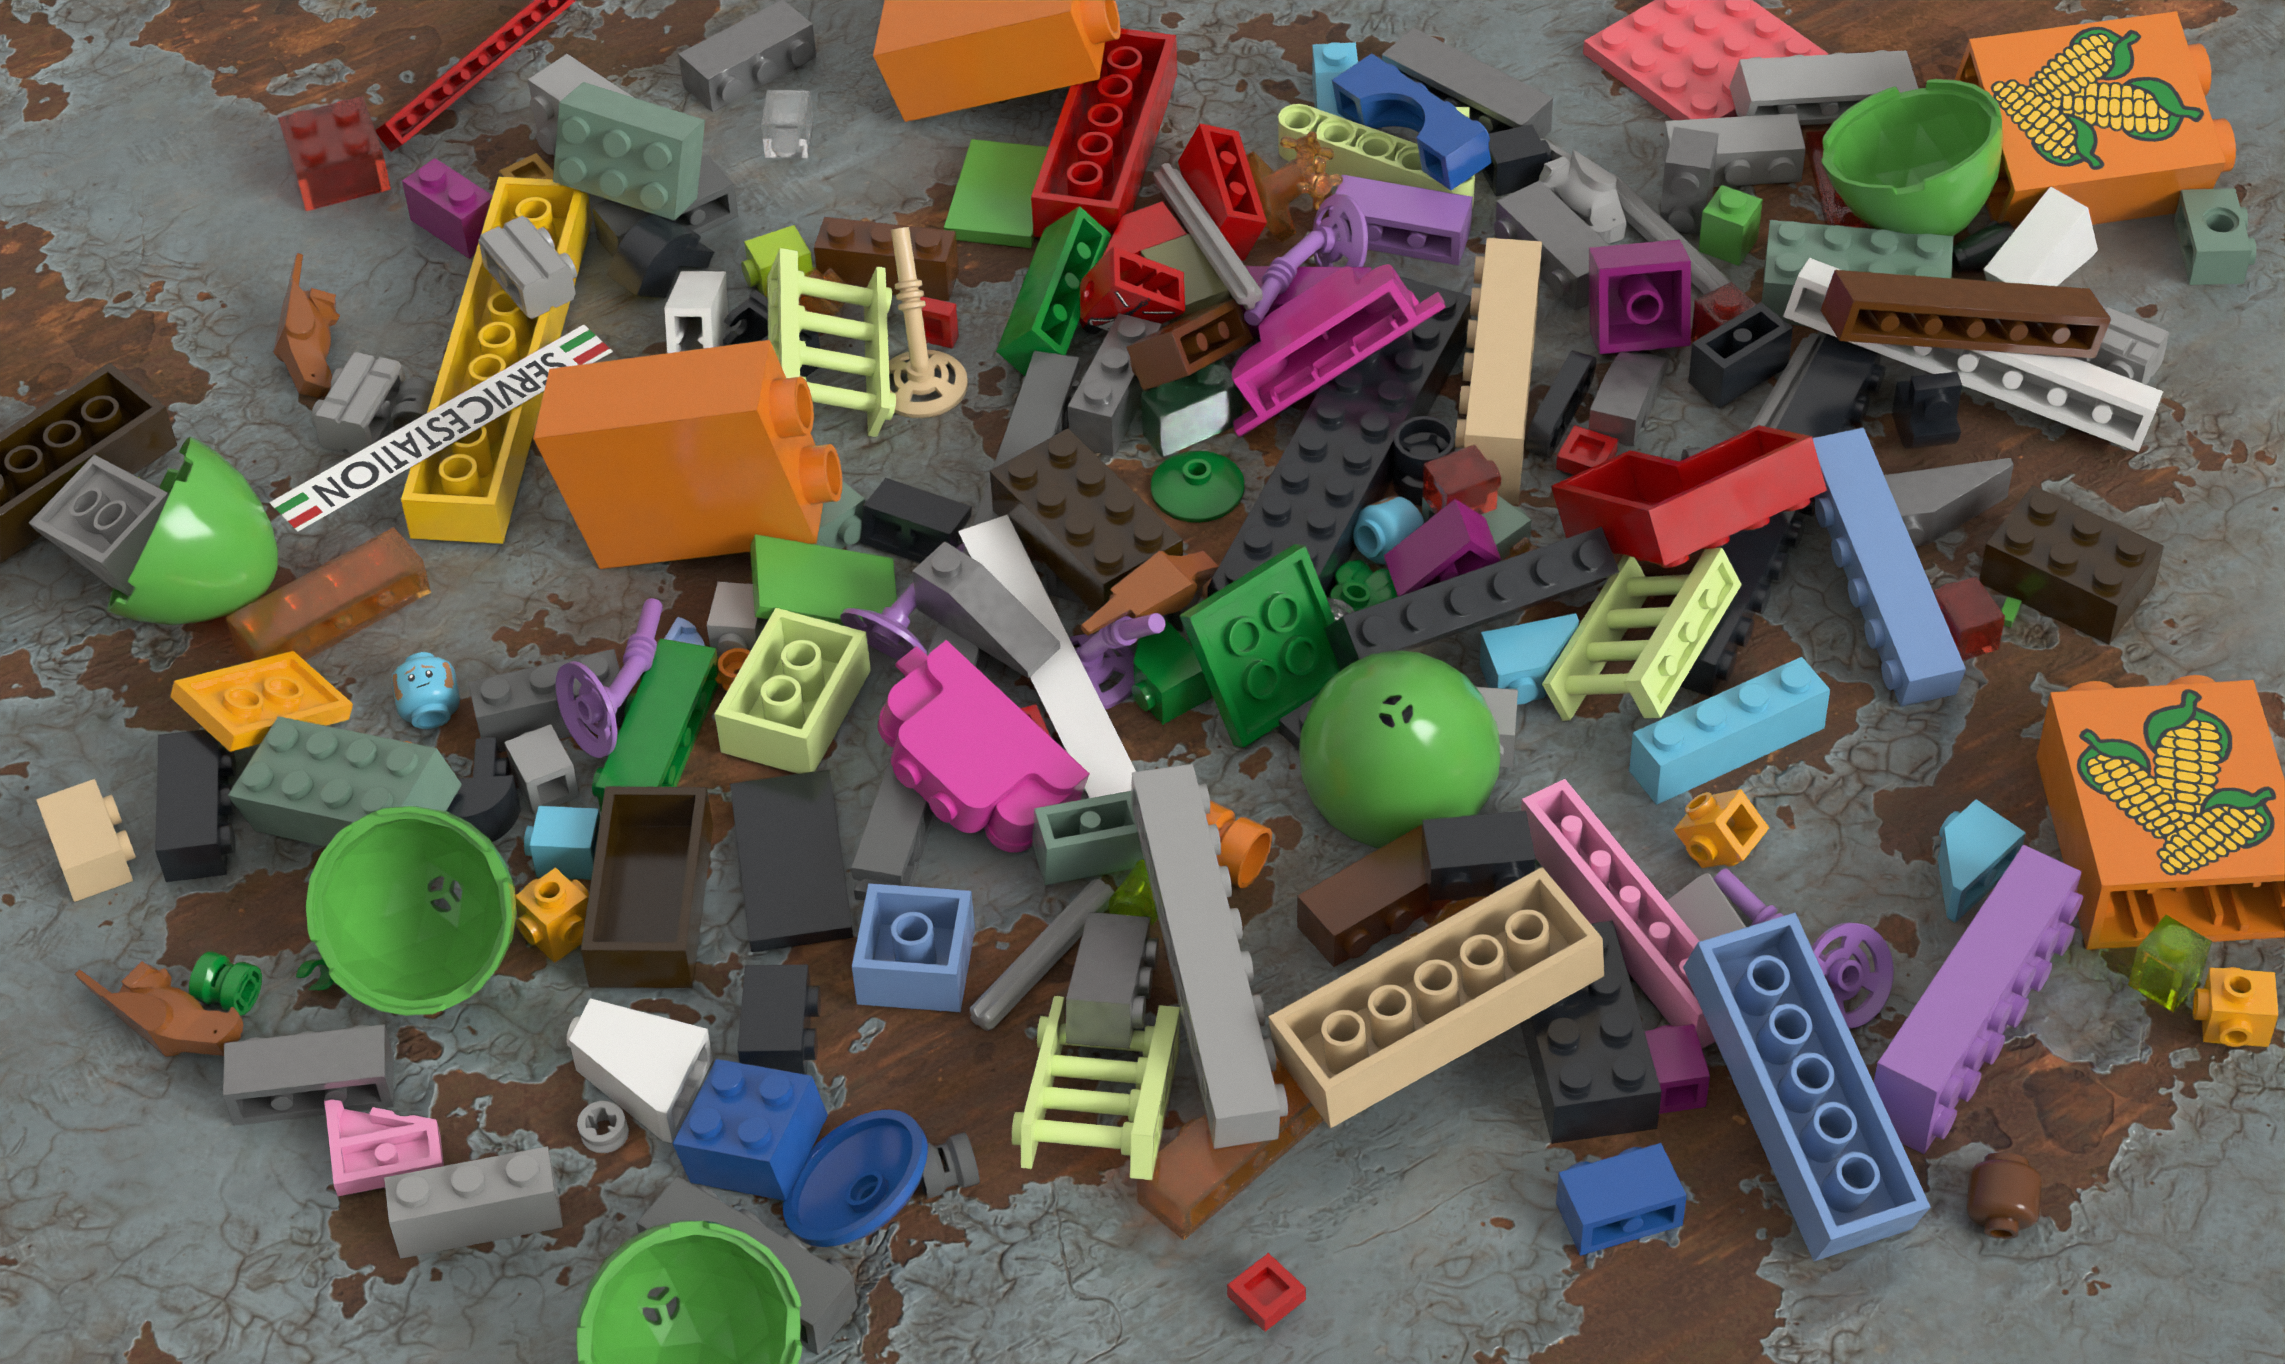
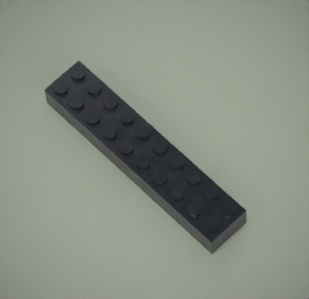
M1399 276L1406 288L1413 292L1419 303L1439 292L1446 308L1321 386L1215 575L1207 586L1208 597L1290 546L1299 544L1306 546L1328 599L1336 584L1335 574L1337 570L1348 562L1356 547L1353 534L1359 512L1368 505L1381 501L1393 479V446L1396 428L1410 418L1428 415L1467 343L1468 321L1471 320V296Z

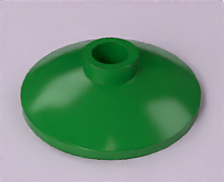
M1188 451L1176 454L1162 462L1151 478V495L1157 507L1174 519L1192 523L1209 522L1228 515L1240 504L1245 491L1244 477L1239 467L1227 457L1209 451Z

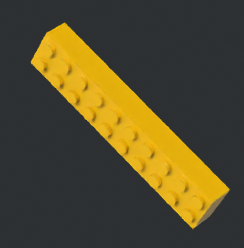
M498 177L481 234L498 226L502 229L505 223L523 215L529 219L536 229L544 227L548 231L556 252L559 255L565 252L570 256L578 276L593 222L588 193L555 183L553 179ZM478 243L427 413L559 339L570 301L557 308L551 306L550 311L530 319L484 267ZM577 277L573 279L574 286H575ZM544 391L410 468L401 497L410 539L503 544L538 420Z

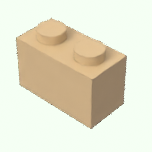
M95 779L36 799L74 902L133 881L126 861L135 859V853L126 830L116 833L113 827L122 823L112 794L102 798Z

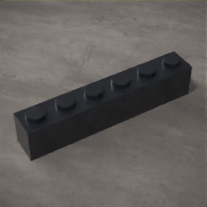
M1601 526L1344 615L1325 627L1324 630L1339 669L1342 671L1348 665L1371 654L1389 651H1410L1595 586L1619 573V569Z

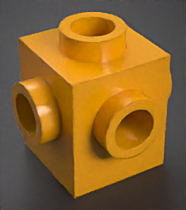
M1742 789L1713 795L1709 792L1698 795L1688 803L1685 808L1687 814L1674 828V831L1686 846L1688 854L1697 861L1701 868L1719 865L1730 867L1745 860L1768 831L1769 826Z
M555 867L541 878L528 883L521 892L515 895L519 918L516 919V925L520 933L531 945H536L554 963L582 944L589 892L580 881L576 879L570 881Z
M2210 967L2204 988H2196L2193 997L2194 1020H2202L2203 1042L2222 1043L2232 1047L2243 1045L2269 1047L2278 1019L2275 972L2243 970L2236 967Z

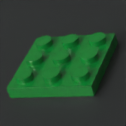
M1294 544L1179 615L1232 744L1244 748L1277 727L1279 719L1317 696L1328 680L1340 672L1324 630L1325 627L1336 620L1307 548L1304 545Z

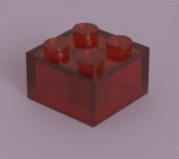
M363 96L278 117L287 157L305 211L391 190L383 151Z

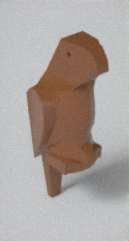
M297 253L286 296L283 300L273 353L280 361L285 363L299 394L318 398L321 396L325 397L331 389L332 380L331 370L326 362L331 347L329 327L336 325L340 314L336 312L335 294L311 288L310 291H302L299 287L303 254Z
M1158 551L1112 587L1110 590L1113 594L1110 595L1109 601L1086 620L1080 629L1089 636L1125 616L1133 619L1154 613L1166 615L1180 611L1192 601L1196 591L1213 578L1219 566L1204 551L1184 556L1168 555L1164 551Z
M141 961L121 981L123 985L118 993H111L80 969L74 974L117 1017L165 1057L175 1056L181 1052L224 1056V1044L238 1042L241 1038L244 1026L243 1019L234 1007H231L228 1013L205 1010L192 995L179 988L171 987L172 977L166 968L158 970Z

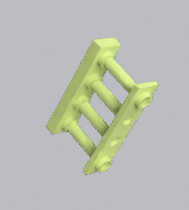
M780 248L767 277L768 340L771 341L786 378L799 377L802 364L866 376V393L807 382L810 389L812 402L866 411L868 436L877 437L884 421L892 419L896 405V395L890 392L887 313L891 305L892 289L886 287L885 268L876 267L867 288L804 276L803 271H798V251ZM802 294L864 306V322L805 311V307L799 305V297ZM804 329L865 341V357L807 347L805 341L799 340V333Z
M1723 548L1705 549L1691 573L1685 575L1645 577L1635 557L1622 556L1617 564L1619 573L1607 580L1542 683L1562 721L1572 719L1586 695L1630 693L1644 718H1661L1742 585ZM1677 595L1670 607L1641 608L1648 596ZM1657 627L1649 640L1620 641L1628 628ZM1637 660L1629 673L1600 674L1607 661Z
M1054 996L1049 1017L1040 1016L1037 1047L1040 1048L1024 1112H1015L1013 1118L1012 1145H1021V1168L1032 1169L1038 1142L1121 1149V1155L1130 1156V1178L1152 1180L1179 1054L1180 1007L1159 1005L1155 1026L1146 1025L1145 1031L1134 1030L1130 1049L1066 1043V1024L1064 1023L1065 997ZM1063 1045L1138 1051L1143 1052V1057H1139L1138 1062L1065 1056L1061 1055ZM1055 1076L1134 1083L1136 1084V1089H1132L1130 1094L1057 1088L1053 1087ZM1047 1109L1123 1115L1128 1116L1129 1122H1124L1123 1127L1051 1121L1044 1120Z

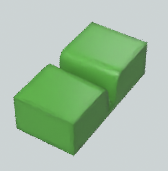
M2007 597L1998 616L1997 623L2011 628L2022 601Z

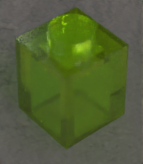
M2165 915L2138 946L2128 986L2174 1012L2202 979L2212 941Z

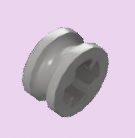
M597 1101L591 1103L578 1116L577 1127L582 1142L593 1152L609 1153L623 1146L628 1139L629 1128L623 1110L613 1102ZM609 1120V1133L597 1135L595 1130L599 1128L597 1123Z

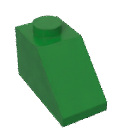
M1165 618V628L1162 632L1139 638L1133 661L1134 685L1131 688L1138 706L1143 711L1149 710L1162 725L1211 699L1210 688L1193 647Z

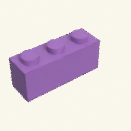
M1348 175L1341 176L1335 194H1345L1352 197L1362 209L1368 230V250L1453 265L1460 264L1471 232L1473 197ZM1333 207L1329 208V217L1331 216ZM1345 214L1344 218L1348 224L1350 231V242H1352L1351 226Z

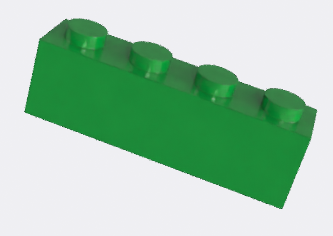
M1080 206L1044 228L996 350L1000 356L1024 376H1026L1034 351L1066 355L1081 316V281L1103 257L1111 234Z
M659 639L651 668L642 673L641 683L637 692L631 693L627 699L625 720L621 729L617 730L616 746L613 752L609 754L604 768L599 767L595 772L592 794L594 797H598L600 812H602L605 786L677 787L719 687L715 680L719 673L716 648Z

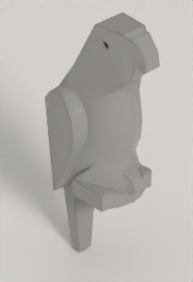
M1547 141L1552 161L1544 164L1539 180L1607 243L1623 240L1626 219L1617 193L1616 176L1574 149L1572 155Z

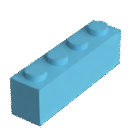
M1802 657L1797 658L1633 732L1629 772L1654 803L1658 805L1824 729L1830 689Z

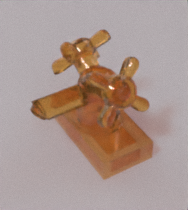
M1313 131L1297 140L1290 136H1284L1281 139V146L1295 149L1297 155L1295 159L1275 171L1254 151L1246 155L1267 221L1266 227L1282 243L1297 233L1288 208L1289 203L1303 193H1307L1313 199V207L1318 210L1321 204L1333 195L1330 192L1332 186L1340 185L1343 182L1341 175L1325 173V159L1332 160L1334 151L1331 148L1320 147V143L1317 141V134Z

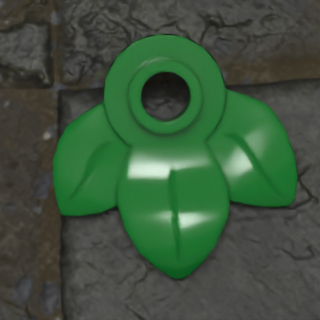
M1352 560L1346 562L1337 570L1335 574L1336 586L1330 593L1329 603L1334 618L1337 620L1344 615L1396 598L1398 595L1389 569H1380L1373 572L1364 561Z

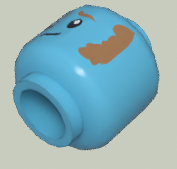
M1389 497L1368 505L1359 512L1357 524L1354 528V542L1358 550L1369 560L1376 564L1386 565L1384 555L1422 526L1424 519L1411 501L1403 497Z
M427 652L415 653L407 657L405 663L398 666L392 674V689L397 713L403 720L412 723L414 727L431 729L442 726L451 719V715L459 708L460 695L455 669L449 661L434 657L433 654Z

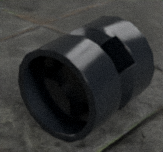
M1419 416L1402 422L1396 428L1393 446V487L1399 497L1411 501L1414 505L1422 506V498L1454 476L1453 462L1455 459L1456 438L1454 430L1447 422L1436 417Z

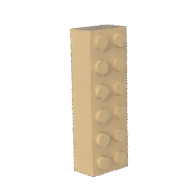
M1487 238L1485 256H1476L1474 283L1482 285L1481 288L1472 287L1470 315L1478 317V320L1468 321L1467 348L1474 349V353L1465 352L1463 381H1471L1470 386H1461L1459 414H1466L1467 419H1457L1455 448H1464V453L1456 452L1454 475L1464 469L1479 481L1486 482L1496 494L1508 503L1519 505L1538 311L1542 241Z
M1541 867L1268 1016L1275 1055L1327 1125L1332 1128L1604 977L1603 938L1545 869Z

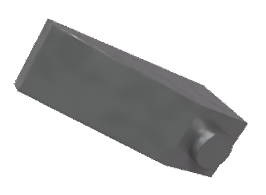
M2011 458L1889 474L1884 475L1915 547L1929 545L2007 498L2014 464Z
M942 543L912 571L917 610L1025 677L1029 678L1060 649V641L981 563L950 544Z

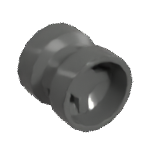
M411 378L400 384L395 400L396 406L393 408L389 422L392 432L427 414L436 384L422 378Z
M965 1132L949 1136L943 1144L934 1146L927 1142V1160L923 1176L920 1180V1185L926 1199L943 1195L946 1188L958 1185L964 1189L980 1183L975 1156Z

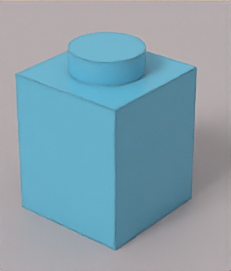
M538 806L534 826H527L524 836V852L526 856H532L536 877H542L556 867L568 879L591 880L600 825L599 809Z

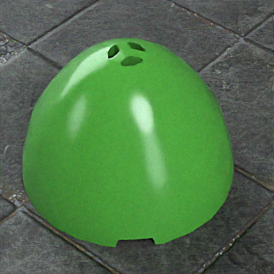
M1931 79L1927 80L1926 88L1901 93L1896 86L1887 88L1850 107L1833 122L1823 137L1824 152L1822 164L1832 186L1852 213L1872 228L1904 234L1954 236L1965 229L1975 218L1987 201L1998 178L2003 147L2002 115L1999 104L1984 89L1975 84L1957 80Z
M191 436L185 440L179 450L184 455V462L180 469L169 468L159 486V489L167 492L169 496L146 546L127 581L134 586V589L127 596L113 588L107 606V612L135 621L164 625L204 622L233 614L253 604L268 590L275 577L278 567V547L273 526L261 501L244 476L219 453Z
M1389 651L1375 653L1348 665L1328 680L1313 700L1300 735V769L1303 783L1313 804L1328 823L1351 839L1380 849L1422 825V820L1478 815L1488 801L1499 775V731L1497 723L1482 694L1466 675L1446 662L1419 652ZM1390 697L1401 698L1395 705L1383 704ZM1409 707H1412L1413 715L1409 723H1405L1402 713ZM1379 716L1392 717L1395 726L1392 728L1387 726Z
M420 806L380 809L360 818L339 831L321 853L309 878L306 900L308 934L311 941L315 942L329 968V975L332 980L354 999L378 1011L405 1016L434 1014L466 1000L483 988L499 968L513 939L517 914L515 887L504 859L491 840L471 823L447 811ZM443 876V887L431 890L434 881ZM455 881L459 883L462 889L461 899L453 891ZM444 898L451 906V909H442L434 901Z
M680 1220L652 1226L626 1240L606 1257L590 1280L578 1309L576 1329L578 1363L798 1364L802 1353V1343L800 1341V1296L787 1269L773 1252L743 1231L712 1221ZM665 1287L657 1297L647 1296L651 1289ZM676 1296V1308L673 1314L669 1316L666 1304ZM642 1308H654L658 1318L657 1321L646 1318Z

